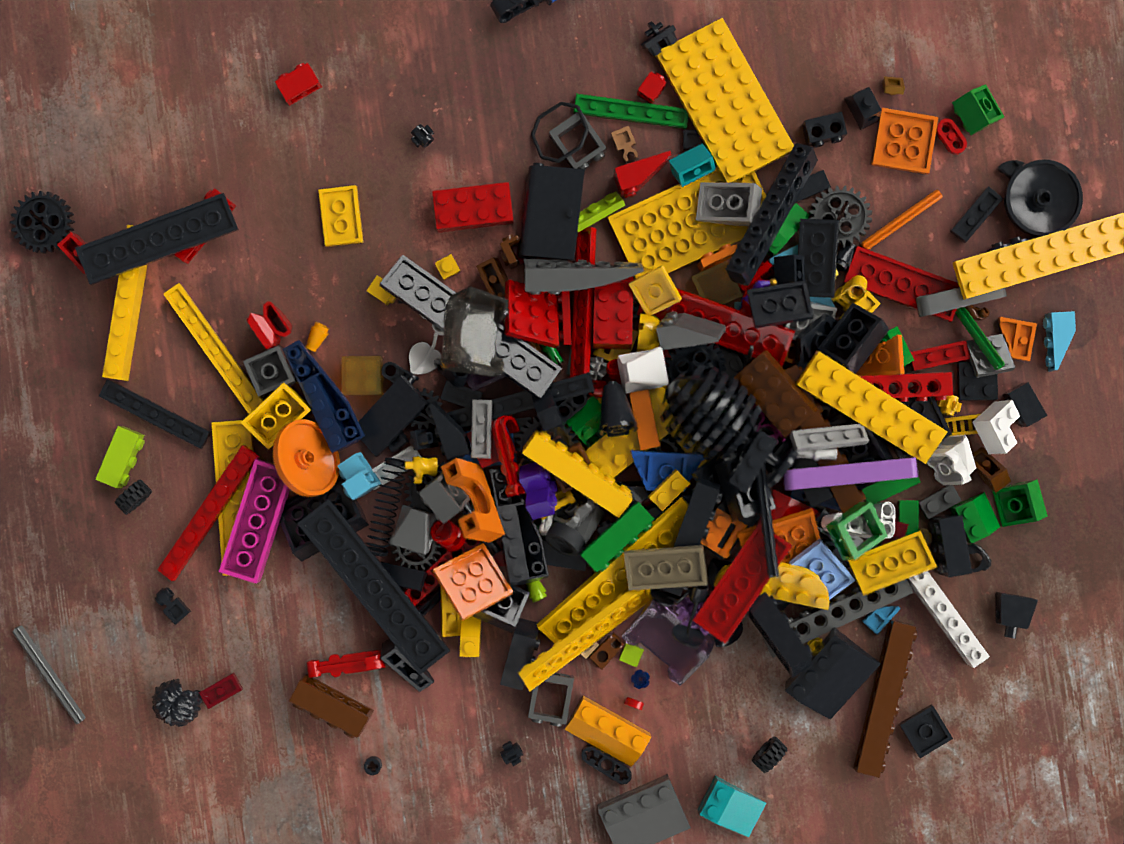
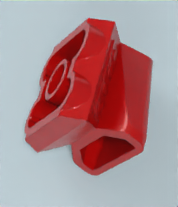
M270 301L263 305V316L250 313L249 317L246 318L248 324L267 350L280 346L281 336L287 337L291 334L292 324L286 315Z

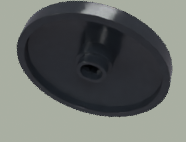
M1036 160L1025 164L1010 177L1004 192V206L1011 222L1022 232L1035 237L1068 229L1078 218L1083 204L1082 187L1076 175L1065 165L1053 160Z

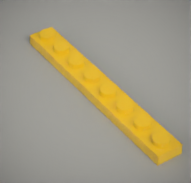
M180 283L176 284L163 295L245 410L250 414L264 401L263 398L258 397L253 384Z

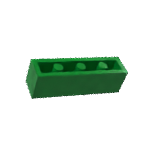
M636 501L620 518L580 553L581 557L595 572L599 570L603 572L610 565L608 562L613 557L617 559L624 552L623 548L627 544L631 546L638 540L639 537L637 535L642 530L646 532L653 526L651 522L654 518Z

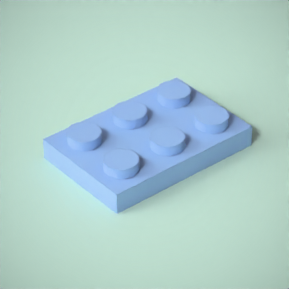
M820 538L789 561L791 565L801 566L816 573L828 589L829 600L855 581L854 576Z

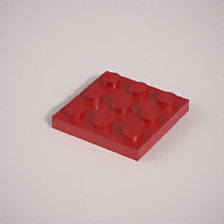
M513 280L506 281L505 335L553 348L559 346L558 294H549L548 291L541 292L540 294H530L525 292L523 283Z

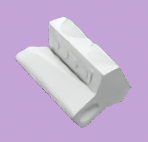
M661 347L618 355V368L625 393L668 385V376Z
M966 435L944 438L927 462L935 470L934 476L936 480L943 485H963L972 480L969 475L976 469Z

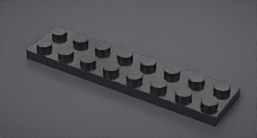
M224 193L78 246L75 249L89 284L93 285L238 231L239 229Z

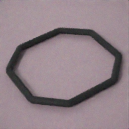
M559 102L537 117L531 138L541 159L559 163L583 147L589 127L578 105ZM560 106L575 108L585 127L579 146L558 159L543 156L535 137L540 119Z

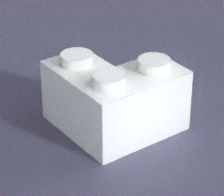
M1013 400L994 401L973 421L988 454H1006L1017 444L1009 427L1020 417Z

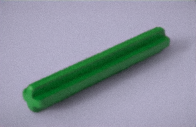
M965 307L957 308L955 314L995 370L1001 369L1005 362Z

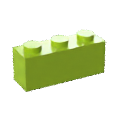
M118 426L95 480L115 488L126 486L130 478L128 475L130 469L137 462L136 455L138 450L140 451L144 445L145 440L143 438L145 435L127 427Z

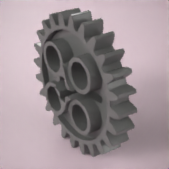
M836 186L835 191L828 188V194L822 191V199L819 197L815 198L817 204H811V208L814 210L809 211V215L813 216L809 219L828 218L837 220L844 203L848 202L844 216L839 222L838 244L841 243L843 248H845L846 242L852 246L853 239L859 242V235L866 236L864 230H869L870 225L867 223L872 222V218L867 216L872 215V210H867L870 207V203H865L866 196L860 198V191L854 194L853 187L850 191H847L846 186L843 187V190H839V187ZM836 201L840 203V206L834 208L830 204ZM854 208L858 213L851 215L848 210ZM846 225L849 226L851 230L848 232H843L840 228Z

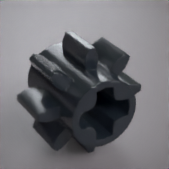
M420 124L411 132L413 135L411 140L417 148L420 145L426 148L434 140L432 137L434 131L428 124L425 127Z
M511 741L505 743L502 747L503 750L500 752L501 757L506 765L512 763L514 767L521 762L520 757L524 755L517 742L514 744Z

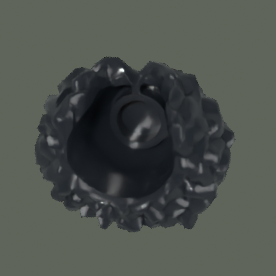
M179 679L163 682L159 687H155V692L152 696V703L154 704L152 709L156 714L155 717L162 721L164 720V723L169 724V726L176 725L180 727L187 725L198 717V712L201 710L199 707L202 703L200 691H182Z

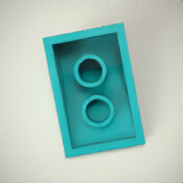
M715 775L698 807V812L700 816L715 824L749 837L767 803Z

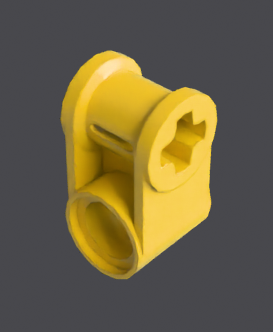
M860 275L852 277L845 285L834 292V298H831V300L838 302L846 312L852 303L856 304L865 296L867 288L866 278Z

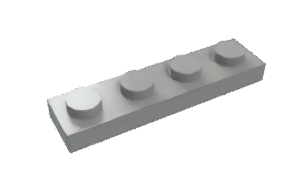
M861 424L797 430L789 434L796 452L865 445L869 441L865 428Z

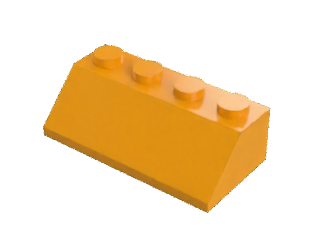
M582 696L564 729L630 767L639 759L651 739L650 732L585 696Z

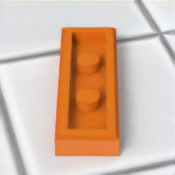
M649 389L629 393L633 414L638 424L637 434L640 449L646 450L661 447Z

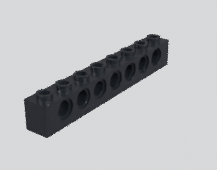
M799 143L794 145L726 267L731 281L745 286L750 285L818 161L813 147Z

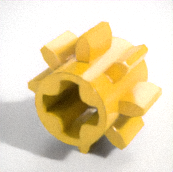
M953 395L947 396V400H938L937 405L940 407L941 413L954 416L955 412H960L962 403H958L959 397Z

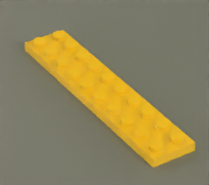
M1124 213L953 262L963 300L1124 253Z
M682 497L652 522L653 526L646 532L642 531L638 535L639 538L631 546L627 544L623 548L624 552L628 550L674 547L689 504ZM624 552L617 559L613 557L608 562L610 565L603 572L600 570L595 572L536 624L538 629L554 644L559 640L565 639L573 629L581 627L589 617L597 615L601 608L613 603L617 596L629 591Z

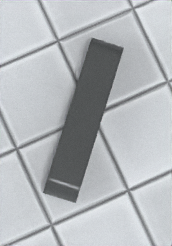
M960 287L916 297L915 299L919 317L1006 297L1007 293L1006 288H1002L963 300Z

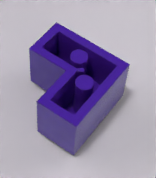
M536 462L520 466L519 481L526 491V508L532 519L535 520L555 514L558 487L556 481H552L550 472Z

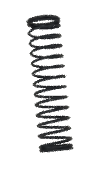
M386 457L384 460V464L400 468L405 472H394L383 469V472L395 474L397 476L402 477L403 479H389L385 477H380L381 479L398 483L401 485V487L386 486L382 484H379V486L393 489L399 492L400 494H388L378 491V494L393 497L398 501H385L381 499H375L379 502L391 504L395 506L396 509H387L378 506H374V508L386 510L388 512L393 513L395 516H383L380 514L373 513V516L386 518L388 520H391L393 523L388 524L377 521L370 522L374 524L384 525L392 530L381 531L374 528H369V530L384 533L390 536L391 538L392 536L388 533L393 532V528L389 525L395 524V521L391 518L397 517V514L393 511L399 509L398 506L393 503L400 502V499L395 496L402 495V492L398 489L404 487L403 484L398 481L405 480V477L400 474L407 473V470L402 468L404 467L405 461L396 458ZM367 535L368 538L388 543V545L384 546L369 542L365 543L366 545L373 546L369 547V549L375 556H388L389 551L384 547L390 546V543L386 541L390 538Z

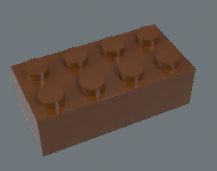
M767 350L762 352L734 377L739 382L740 387L744 386L748 389V396L751 394L756 398L755 404L760 406L762 412L784 437H787L818 410L816 405Z
M308 674L299 681L289 700L296 709H305L310 712L309 715L318 720L321 718L327 721L328 726L344 730V734L351 738H359L374 712L373 709L313 677L309 678Z

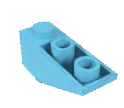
M1075 311L1045 314L1043 326L1046 329L1044 345L1047 348L1045 363L1048 371L1059 369L1076 331Z

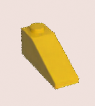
M471 616L464 621L461 620L460 657H479L481 650V620Z

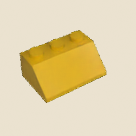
M283 382L246 416L241 423L269 450L274 445L278 432L285 425L301 420L311 411V408L296 391Z

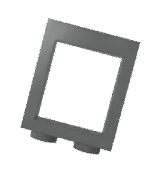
M578 112L549 131V137L562 156L568 153L559 138L582 123ZM586 118L585 120L589 127L588 133L598 148L577 163L572 156L565 159L566 162L574 169L586 170L589 167V163L594 160L596 162L601 160L606 152V146Z
M554 673L545 682L568 685L562 717L534 712L538 691L537 686L532 691L528 718H531L532 722L543 723V721H548L551 725L560 727L562 724L566 725L574 676Z

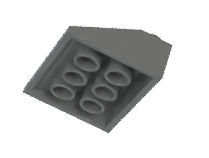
M668 774L597 805L598 812L613 844H655L691 828Z

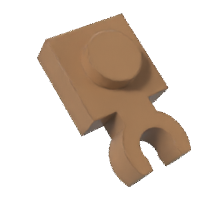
M629 126L611 133L617 151H624L623 159L626 163L629 161L627 155L630 153L634 155L635 159L638 158L637 151L631 147L636 145Z

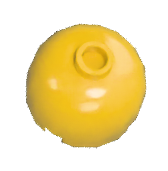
M640 313L637 352L659 347L660 343L656 328L661 321L658 317Z

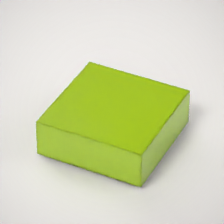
M626 642L619 660L637 667L644 649Z

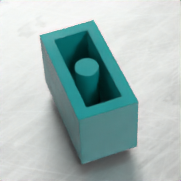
M703 143L669 160L671 172L681 187L716 170L713 156Z

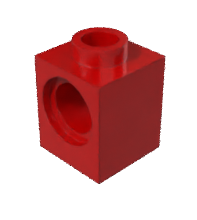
M651 71L639 87L637 95L649 104H654L666 86L665 78L657 72L654 74Z

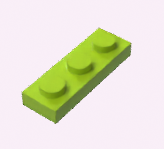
M615 191L582 210L579 217L578 232L624 207L625 203L620 195Z

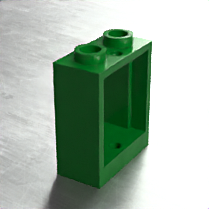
M871 502L857 503L826 525L843 560H856L888 536L885 526L880 521L876 508ZM862 514L873 536L856 547L845 525Z

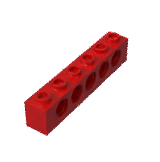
M952 372L859 376L891 397L896 398L899 402H908V398H916V401H928L927 397H935V400H947V396H953ZM929 382H932L934 385L932 392L927 389ZM891 383L896 387L894 394L890 393L888 389ZM909 383H913L915 386L913 393L908 390Z

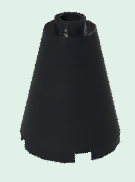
M617 381L607 382L602 390L599 434L603 436V433H607L608 437H617L630 434L629 430L634 429V432L637 431L638 424L622 384Z

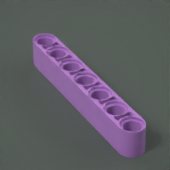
M916 458L792 469L787 470L783 476L785 490L916 478L918 477Z

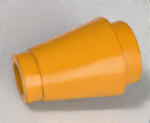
M318 322L311 325L305 347L316 352L329 335V328Z

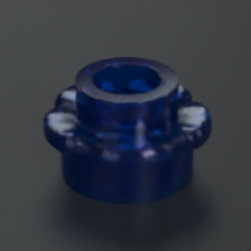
M637 670L631 676V682L634 683V687L637 689L646 688L650 683V676L646 671Z

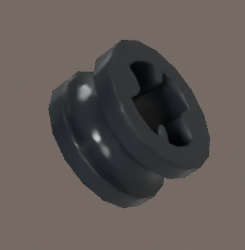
M376 756L369 757L364 764V770L369 775L378 774L382 768V762ZM370 761H374V764H378V767H376L375 770H372V767H368V765H370L371 763Z

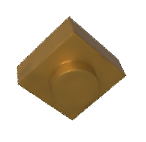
M884 76L882 82L884 93L890 95L904 94L903 78Z

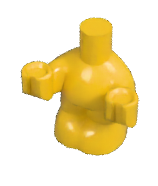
M412 457V462H404V469H413L416 474L413 478L414 484H421L423 474L436 477L438 461L436 457Z

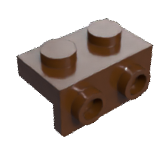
M511 234L502 239L503 242L500 243L503 252L500 254L505 266L510 265L511 269L518 266V263L511 248L518 245L520 241L518 235L513 237Z

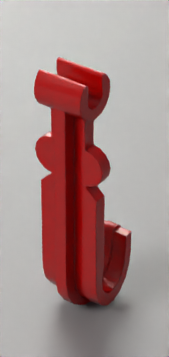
M500 416L492 423L491 431L499 461L502 463L501 472L506 476L508 483L505 493L508 497L525 493V490L518 480V465L516 462H513L514 454L506 426L509 433L513 434L519 431V427L512 416Z
M381 650L344 654L341 658L338 654H332L328 661L310 660L307 662L309 678L318 677L322 673L329 672L333 677H339L342 671L345 674L386 667L385 662L380 659Z

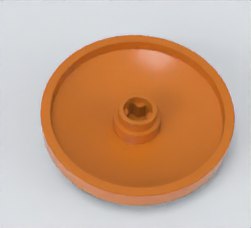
M296 420L285 425L278 432L273 446V459L276 470L285 485L293 492L305 497H315L328 492L338 479L340 458L338 452H331L319 425L310 420Z

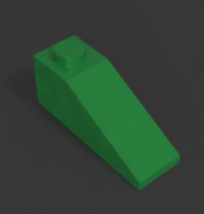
M797 203L791 208L767 252L771 258L781 250L799 229L800 219H807L810 216Z

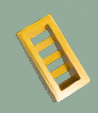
M980 414L944 418L947 425L948 422L952 421L953 433L950 436L978 434L977 430H973L972 419H976ZM959 420H960L961 432H957L956 421H959ZM964 420H968L969 431H965Z

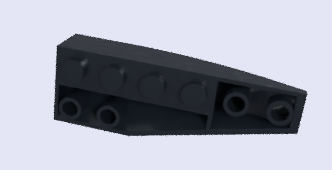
M501 468L491 469L490 478L494 503L505 535L500 537L507 581L510 587L528 584L548 577L542 538L526 508L522 495L508 497L505 493V488L508 485L506 476L502 474Z

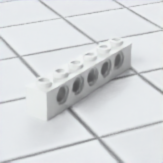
M928 571L907 579L914 592L967 665L975 668L990 657Z

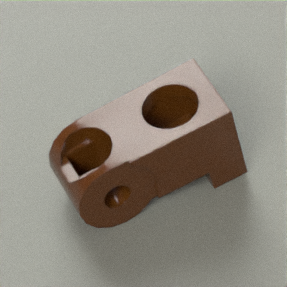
M613 632L588 657L602 670L625 643Z

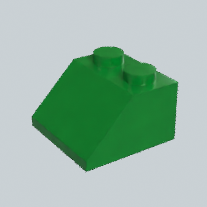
M986 84L970 90L952 102L955 113L960 116L964 129L970 135L980 132L1005 117Z
M1038 479L1005 486L997 493L993 491L1002 527L1037 522L1048 517Z
M985 492L949 508L952 514L963 516L967 543L972 544L1000 528Z

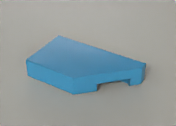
M884 606L867 614L862 622L878 635L901 608L899 606Z

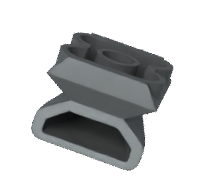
M576 491L572 493L576 502L573 504L569 503L556 510L552 519L554 523H563L574 528L583 536L584 544H586L604 517L605 512L596 502L581 492Z
M402 505L395 531L389 543L427 554L433 540L431 528L438 519H436L433 513Z

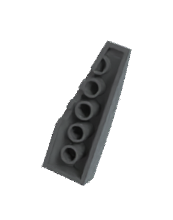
M524 259L525 292L530 294H540L548 291L549 294H559L560 291L588 289L607 285L643 272V266L641 263L614 262V265H610L606 261H597L595 264H591L587 260H578L576 263H570L568 260Z

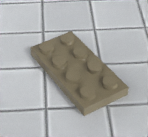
M703 545L628 550L624 552L629 590L707 585Z

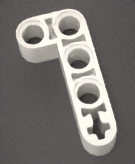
M891 502L876 503L873 506L876 508L880 521L885 526V531L888 535L886 538H891L895 533V507ZM843 513L825 515L821 521L822 528L829 532L826 525ZM858 516L845 525L850 536L862 538L873 536L862 516Z

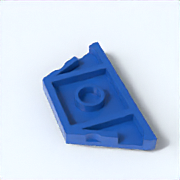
M630 450L644 488L649 491H654L675 469L689 482L693 478L691 474L697 470L701 461H704L702 458L704 453L697 456L694 453Z

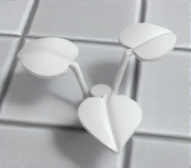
M433 324L432 327L435 333L432 346L430 347L426 342L416 343L410 350L409 362L412 374H426L436 369L434 360L441 358L440 352L434 348L438 335L442 336L446 333Z

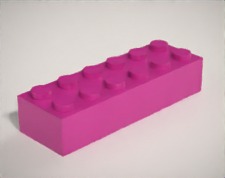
M262 460L254 461L219 569L220 573L256 584L261 581L290 491L280 478L275 464Z

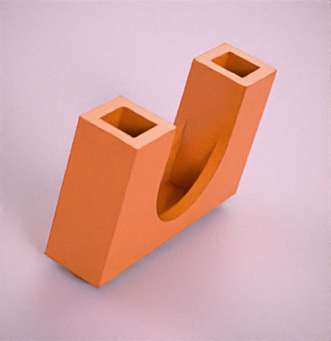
M455 458L441 466L446 484L461 488L469 496L475 511L459 519L464 538L490 543L505 535L481 465Z

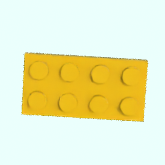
M921 531L869 550L856 560H847L863 596L937 567Z

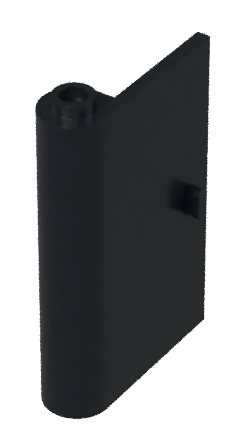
M533 163V165L529 166L518 251L519 258L537 259V257L574 261L585 169L544 166L542 163Z

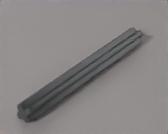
M23 626L15 628L12 633L74 723L79 724L85 719V715Z

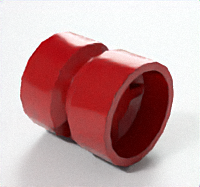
M438 520L431 528L432 539L450 552L459 550L465 542L462 530L450 520L444 524L441 520Z

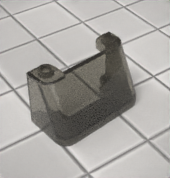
M470 286L449 297L446 305L441 364L443 369L494 377L503 374V359L495 357L497 324L508 315L507 299Z

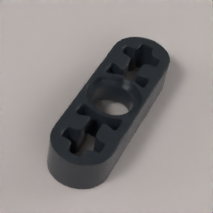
M587 745L582 749V759L585 763L619 784L630 782L632 773L628 766L593 745ZM586 751H594V756L599 758L597 765L595 764V758L590 757L589 759H587V754L585 753ZM603 760H610L612 767L608 770L601 767ZM615 765H618V771L623 772L625 770L628 777L620 779L619 773L614 771Z

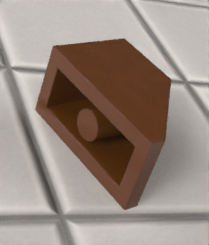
M983 447L973 453L976 464L975 471L995 493L1011 482L1007 469L991 454H988Z

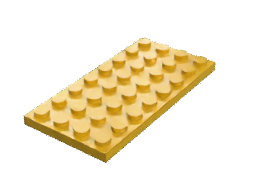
M723 18L678 40L671 46L668 45L662 48V52L656 55L704 145L713 156L714 163L725 183H734L791 153L794 144Z
M715 167V171L683 187L678 184L607 217L627 262L641 263L643 266V272L634 275L635 279L662 265L669 274L699 260L706 253L711 251L715 253L720 247L729 243L732 245L743 239L749 228L747 226L696 221L700 182L725 183L717 167ZM755 172L734 182L755 183L762 188ZM762 188L761 205H762V203H763V201H764V199H765V197H766V194H765L763 188Z

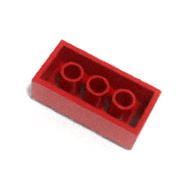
M509 182L432 191L436 227L439 233L514 224Z
M633 276L607 285L594 287L593 349L631 350L633 291L629 283L633 281Z

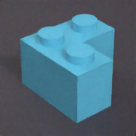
M362 452L355 453L338 465L340 476L347 480L342 483L344 486L343 490L347 497L352 500L365 496L381 484Z

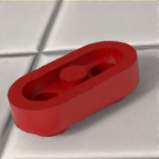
M946 118L937 124L936 134L948 152L953 155L962 153L967 147V140L955 122ZM942 127L947 128V133L942 131ZM954 142L958 144V148L953 147Z

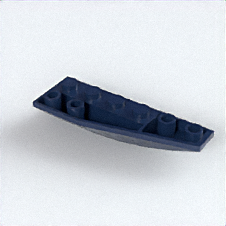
M297 340L283 348L285 356L331 452L342 451L360 441L365 435L349 401L301 341Z

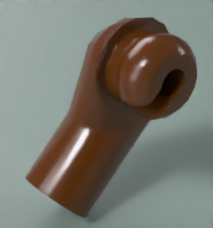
M965 306L973 319L984 320L989 316V310L985 307Z

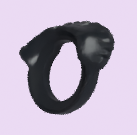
M969 544V554L978 553L982 557L980 565L977 568H972V573L989 569L992 564L989 555L979 545Z

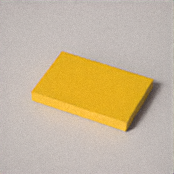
M357 186L319 189L325 247L364 243Z

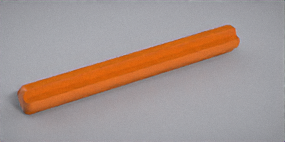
M933 191L861 242L862 248L871 249L943 197L940 191Z

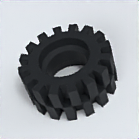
M138 480L132 486L130 485L127 490H124L114 503L127 515L139 507L150 496L152 490L142 480Z
M776 736L772 737V739L770 738L768 742L766 741L760 747V750L753 756L752 762L763 773H767L782 760L788 748Z

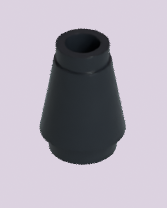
M846 242L845 248L842 247L838 251L837 270L846 271L850 267L856 249L854 244L851 246Z

